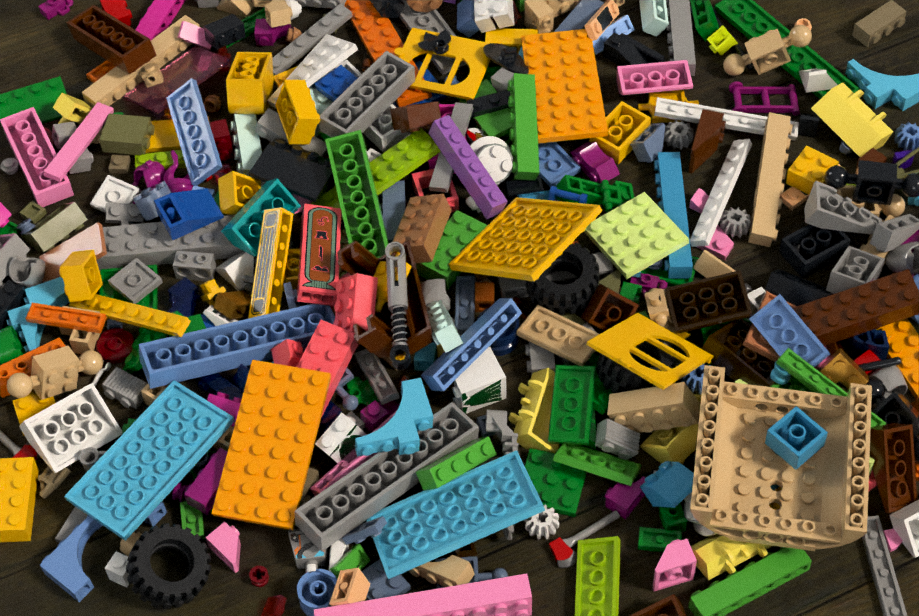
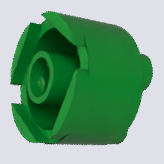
M12 325L0 330V365L26 353Z

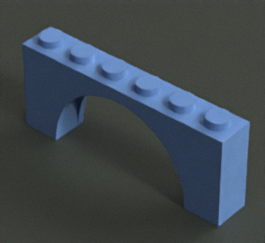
M161 502L143 522L152 527L155 526L167 513L164 503ZM89 515L40 564L44 574L78 602L94 588L90 578L83 572V549L90 536L103 526Z

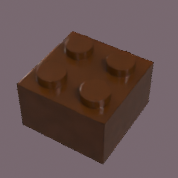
M438 101L390 109L393 129L400 130L401 133L420 131V127L422 129H430L434 120L441 118Z
M599 283L581 318L606 331L634 315L639 305Z

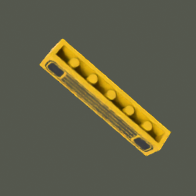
M282 207L264 210L248 319L280 311L293 213Z

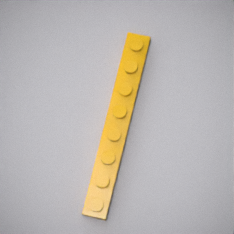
M95 294L91 300L75 301L69 304L70 307L100 311V313L106 314L108 319L177 337L183 336L191 322L185 316Z

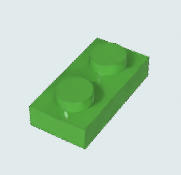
M186 501L180 502L182 529L185 530L188 527L192 529L190 533L194 536L198 534L201 539H205L203 513L188 505Z

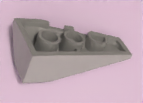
M818 181L814 182L804 208L805 223L822 229L873 235L877 223L882 222L881 218L864 207L858 208L851 203L852 199L849 197L843 198L837 194L838 190Z

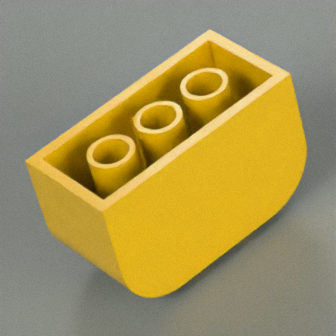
M272 52L236 53L226 79L227 103L230 114L263 115L269 108L267 100L273 94Z

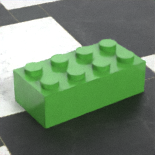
M457 210L445 226L432 262L416 263L418 275L427 280L445 279V289L449 290L456 281V276H460L462 272L451 270L448 264L488 225Z

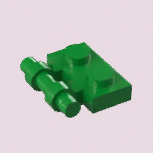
M602 180L600 189L604 197L602 201L603 207L607 213L613 210V207L617 208L634 198L631 183L615 180L612 185H609L608 180Z

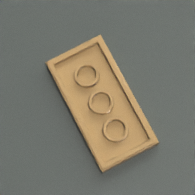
M540 305L535 307L516 331L517 336L579 366H584L596 351L586 345L587 341L599 335V333Z

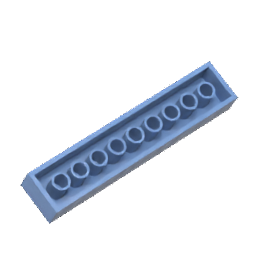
M309 304L184 333L182 337L172 336L139 344V359L149 387L152 389L169 385L173 380L181 382L251 365L252 360L263 362L272 360L271 349L286 339L301 342L304 352L320 320L333 324L335 316L328 305Z

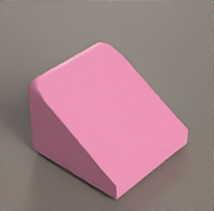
M698 188L690 200L689 208L702 213L709 196L702 189Z

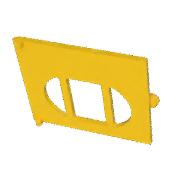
M411 28L403 48L399 47L394 50L395 56L410 63L412 59L426 53L427 55L415 78V82L409 88L466 99V102L467 100L474 99L491 61L483 53L484 46L490 43L450 35L449 50L444 54H436L433 51L421 49L418 43L424 41L426 32L438 36L440 33ZM434 54L455 58L445 84L422 80ZM461 61H464L470 69L468 77L458 84L451 85Z
M640 313L632 315L586 343L589 347L662 390L704 363H711V359L714 357ZM657 339L665 340L675 344L676 346L680 347L687 354L688 357L672 349L671 347L665 345L664 343L658 341ZM647 341L683 363L672 369L635 346ZM630 352L662 371L643 366L630 355Z

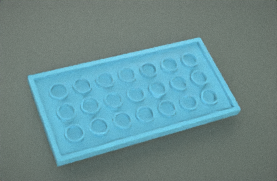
M173 380L64 497L72 505L126 541L235 422L234 417Z
M516 450L465 472L439 488L422 491L385 507L367 519V522L384 516L387 522L381 529L382 533L374 537L373 540L388 579L541 513L545 511V508Z

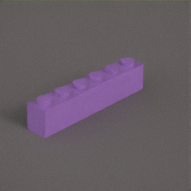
M447 115L434 120L429 135L485 218L489 219L500 214L508 201L452 118Z

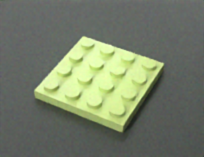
M645 192L597 218L584 231L626 279L689 244V238Z

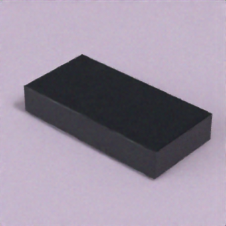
M537 176L536 180L517 179L505 181L508 199H514L519 194L544 191L541 176Z

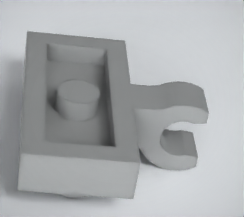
M106 203L105 223H120V226L143 223V217L136 204Z

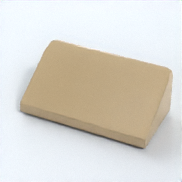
M707 250L703 251L693 267L694 270L706 278L735 271Z

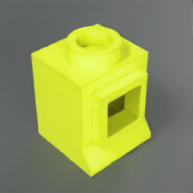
M723 25L707 38L711 44L708 47L714 54L718 52L721 56L732 46L738 44Z

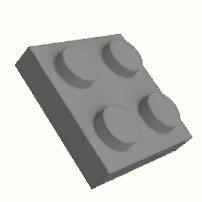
M135 258L108 280L111 287L130 303L137 304L163 283L162 278L138 258Z

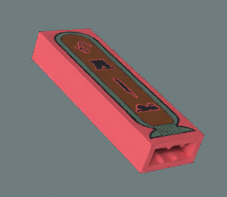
M304 204L301 222L297 302L335 306L337 300L336 286L339 280V258L337 252L340 250L341 208Z

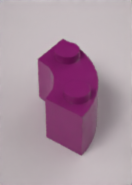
M586 142L571 152L572 159L581 167V170L592 182L601 184L602 180L609 181L620 174L613 158L607 156L596 142Z

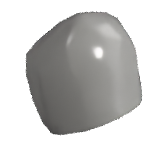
M909 242L891 250L885 262L888 270L898 273L909 269L911 274L919 273V263L915 261L914 254L911 253L913 248L919 247V242Z
M13 257L9 265V275L15 283L27 289L43 282L45 274V262L43 260Z
M445 279L424 281L421 284L426 308L431 302L442 300L447 311H449L450 299L445 290Z
M896 365L876 369L869 375V379H877L883 384L885 398L894 391L904 395L908 389L904 376Z

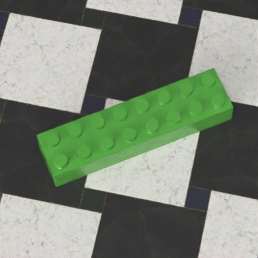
M358 130L325 139L348 243L350 244L356 240L374 256L380 258L385 255V248L389 241L362 132Z

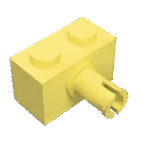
M61 93L53 106L62 115L58 124L72 121L81 124L93 109L84 101Z

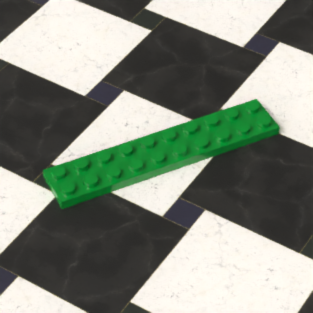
M722 0L715 4L714 9L749 40L775 29H778L781 38L789 36L790 31L753 0ZM794 45L786 48L791 61L781 65V67L801 84L803 83L799 71L818 68L827 70V74L837 85L844 83L853 93L860 90L808 45L802 48L795 47ZM831 89L812 93L821 99Z

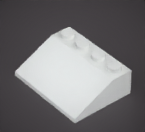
M93 383L28 418L19 426L30 445L54 473L79 460V455L83 449L88 447L98 449L122 435L121 428Z

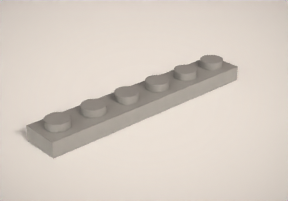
M340 3L272 58L273 76L286 71L311 51L326 34H332L353 17L352 12Z

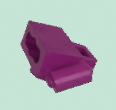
M47 0L38 7L41 14L47 20H50L58 14L63 16L70 11L69 7L73 5L74 1Z
M641 273L640 277H631L630 283L642 285L643 298H645L644 294L652 288H658L659 285L660 289H665L668 284L665 280H660L658 276Z

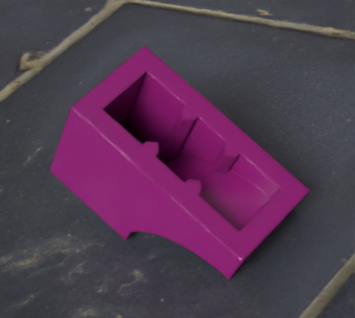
M256 19L254 32L256 46H273L277 39L287 35V30L291 28V24L271 28L266 19Z
M376 400L360 411L361 420L364 422L365 428L372 433L397 411L400 405L395 400L383 405Z
M643 476L631 486L617 482L613 488L610 487L605 494V507L613 512L617 511L626 520L645 496L640 488L645 483V477Z

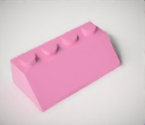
M687 60L617 66L616 82L618 92L621 95L693 89Z

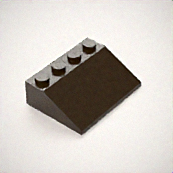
M741 270L665 288L676 334L753 316Z
M742 318L734 320L709 335L702 349L714 356L711 359V363L716 367H724L725 374L733 381L741 379L749 385L772 387L776 383L770 377L775 362L742 345L751 326Z

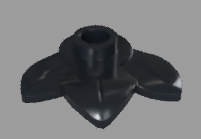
M446 30L442 31L438 36L426 32L424 41L419 42L418 45L425 51L444 54L449 50L448 44L451 41V36Z

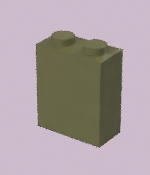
M108 114L99 139L102 151L143 155L146 149L150 147L151 135H154L155 127L152 125L150 117Z

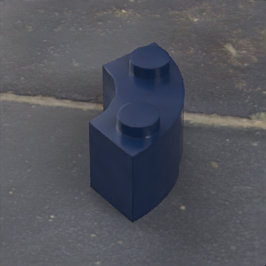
M873 329L843 340L852 351L859 355L870 349L881 360L887 357L889 343L886 332L883 330Z

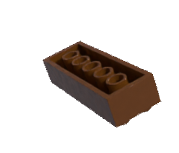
M92 5L66 22L76 41L128 74L135 72L139 67L157 56L148 37L95 5Z
M909 269L797 306L795 310L823 346L918 315L919 290Z

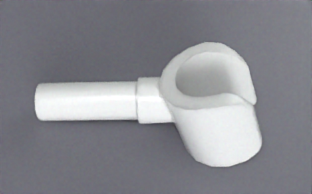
M107 362L105 368H102L96 374L92 382L94 386L97 385L103 372L110 370V362Z

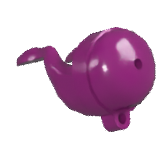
M171 150L173 165L164 173L163 181L166 182L171 193L190 191L194 185L191 184L189 174L184 178H174V172L178 167V155L174 150Z
M148 160L135 169L134 183L131 185L137 187L144 175L147 188H154L156 184L163 181L166 169L160 162Z

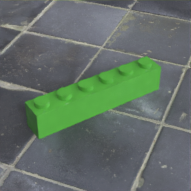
M514 73L511 80H508L507 89L510 91L508 106L511 107L509 123H512L509 134L510 139H512L510 152L513 156L511 172H514V179L536 180L539 175L535 75Z
M781 547L775 553H768L762 560L756 563H749L743 570L729 574L726 579L713 582L709 588L694 592L690 597L689 608L694 616H725L807 572L810 569L812 560L802 549Z

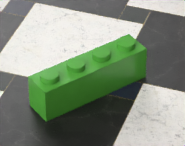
M489 436L477 438L416 471L423 491L436 489L497 454Z

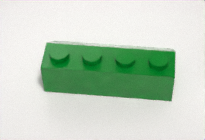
M55 77L0 94V119L34 107L42 124L62 118V115L53 108L61 93L67 94L61 77Z

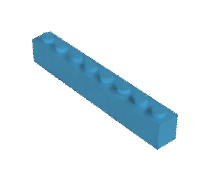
M658 152L657 160H654V171H657V174H655V184H659L656 191L657 199L660 198L658 207L689 238L680 152ZM690 238L689 244L666 256L664 271L668 272V279L691 278L693 264Z

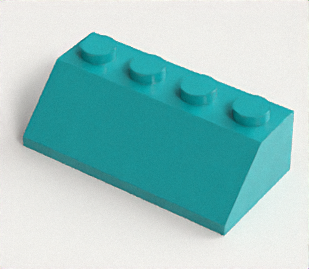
M278 178L266 181L221 232L232 245L255 257L258 255L264 210L282 207L294 214L301 205Z

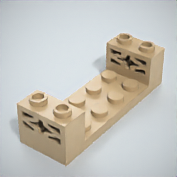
M526 0L524 25L527 29H538V34L553 32L554 17L574 9L581 0ZM614 0L618 7L625 4V0Z

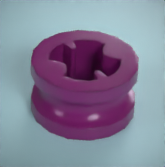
M178 483L174 487L172 499L175 501L179 499L180 502L186 501L184 494L188 485L182 486V483Z

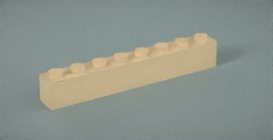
M184 15L151 40L157 56L131 74L116 66L82 91L84 102L91 108L97 102L107 106L112 105L144 81L142 70L145 65L150 63L157 64L160 69L192 44L177 38L182 21L198 27L200 25L187 15Z
M769 112L765 123L748 243L770 247L772 241H776L778 230L775 229V226L778 225L780 220V214H777V211L780 210L782 205V199L779 197L784 190V184L782 183V179H785L786 175L784 164H787L789 155L786 153V149L788 150L791 139H788V135H791L793 124H790V116Z

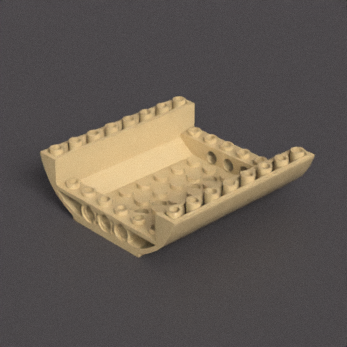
M704 365L690 511L695 519L707 529L728 537L729 540L809 551L843 546L863 537L867 533L872 386L851 383L847 396L725 382L724 367ZM797 406L827 431L828 434L825 446L795 470L779 455H776L765 444L767 430ZM774 484L779 485L782 490L774 491L770 486ZM777 503L780 509L774 510L769 504Z

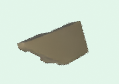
M48 466L41 475H38L41 487L40 496L44 499L49 496L71 471L68 468H64L54 473Z

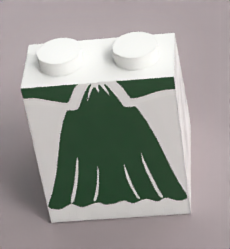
M490 347L454 381L452 390L455 397L453 402L465 414L506 399V376Z
M341 412L315 445L336 463H339L355 448V438L367 434Z

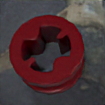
M255 566L250 570L249 577L254 586L263 587L268 583L269 575L265 567ZM258 573H261L262 579L257 580Z

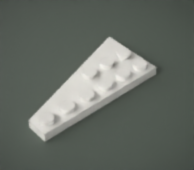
M326 34L286 80H305L309 88L356 52L358 48L354 43ZM283 83L267 100L273 108H276L275 104Z

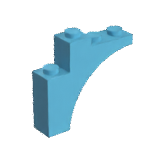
M854 59L848 61L845 74L864 91L863 99L874 109L891 100L895 106L904 111L919 102V73L907 76L886 75L872 71Z
M61 277L25 289L27 297H24L26 305L7 311L10 318L6 320L8 326L12 325L18 336L20 335L22 342L27 343L24 346L26 353L40 347L41 335L46 326L26 321L31 304L38 303L62 307L70 303L68 296L65 294V285Z
M421 378L401 381L402 400L398 410L390 421L378 430L355 438L357 457L383 451L389 452L393 449H397L399 455L413 454L419 451L420 439L417 431L433 428V413Z

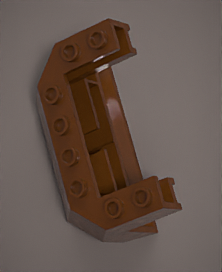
M356 240L337 252L339 258L338 265L342 270L350 273V275L358 273L373 277L379 262L386 261V254L377 258ZM408 240L402 244L405 249L406 262L412 266L407 276L408 309L404 310L406 312L404 316L406 319L405 325L407 326L405 328V332H407L405 337L408 339L406 342L410 354H413L432 343V330L410 241ZM393 252L391 256L395 257L397 252ZM388 302L384 303L381 313L375 311V315L371 314L366 317L368 331H365L358 324L353 325L355 341L379 358L390 357L392 342L394 341L392 339L393 332L391 331L393 328L391 325L393 321L391 319L392 313L388 309Z

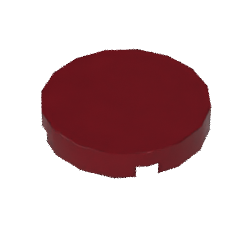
M122 328L109 329L103 332L99 340H97L96 350L105 362L112 364L121 363L131 353L133 349L132 344L135 340L129 331H124Z

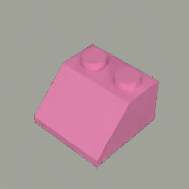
M688 539L674 540L666 546L655 568L652 587L654 592L694 579L697 560Z

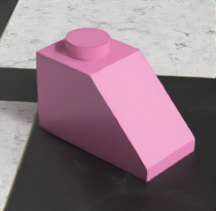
M223 522L206 537L208 547L236 573L239 571L240 533L233 525L230 527L226 522Z

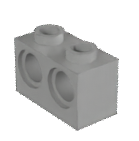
M176 251L173 262L176 279L195 281L214 279L216 271L214 254Z

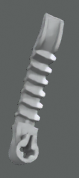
M487 409L485 432H494L501 441L500 444L503 445L502 453L504 455L516 450L518 451V433H514L507 426V411ZM513 525L502 529L507 540H512V533H514Z

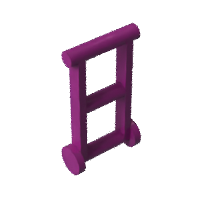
M736 81L729 85V91L733 93L735 107L732 111L743 113H793L795 116L800 114L794 84H790L788 87H743L741 82ZM741 94H761L763 105H742ZM769 94H789L791 106L770 105Z

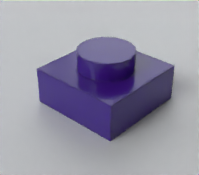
M912 150L895 152L892 164H896L911 153ZM914 156L902 163L898 168L902 167L905 169L911 167Z

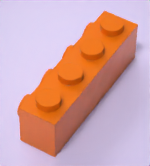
M60 337L0 365V396L2 399L10 395L7 390V381L10 376L15 373H25L29 377L31 376L33 356L66 346Z

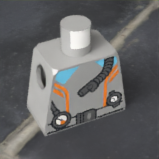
M300 529L288 531L298 569L305 568L306 573L316 571L318 567L327 565L329 547L321 552Z

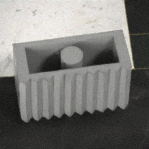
M115 367L102 383L104 394L109 399H118L127 408L131 406L138 409V406L144 400L141 390L147 383L118 367Z
M606 418L597 424L595 446L602 448L604 452L618 455L620 459L628 460L639 452L640 433Z

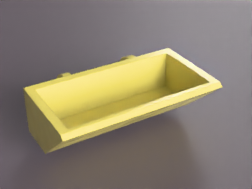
M841 83L825 94L811 109L861 158L870 149L874 148L877 150L882 147L893 131L882 121L887 116L885 112L876 115L859 99L864 94L862 90L853 93L844 83Z
M549 367L532 373L531 380L528 381L529 386L523 383L519 384L518 390L521 394L525 395V398H521L522 408L518 412L519 416L511 412L509 421L516 425L514 433H518L517 443L528 450L531 448L555 454L560 444L548 442L555 372Z
M717 533L691 546L697 560L696 567L708 580L725 571L733 574L736 572L735 566L757 554L761 557L768 555L767 549L772 547L771 545L729 540L728 537Z

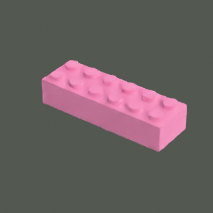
M34 107L0 119L7 140L37 204L45 207L74 196L67 175H65L61 182L44 176V170L57 154Z

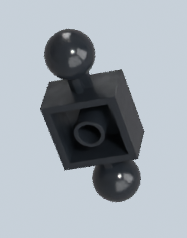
M859 160L856 174L848 173L844 167L834 165L827 169L824 176L825 183L835 189H841L846 184H853L852 201L890 205L895 189H901L908 197L919 196V174L911 173L903 179H898L897 164Z
M869 379V382L865 385L872 386L871 404L877 406L872 412L885 421L886 424L913 425L915 463L919 464V438L917 436L919 433V413L903 394L894 391L885 398L883 384L877 379Z

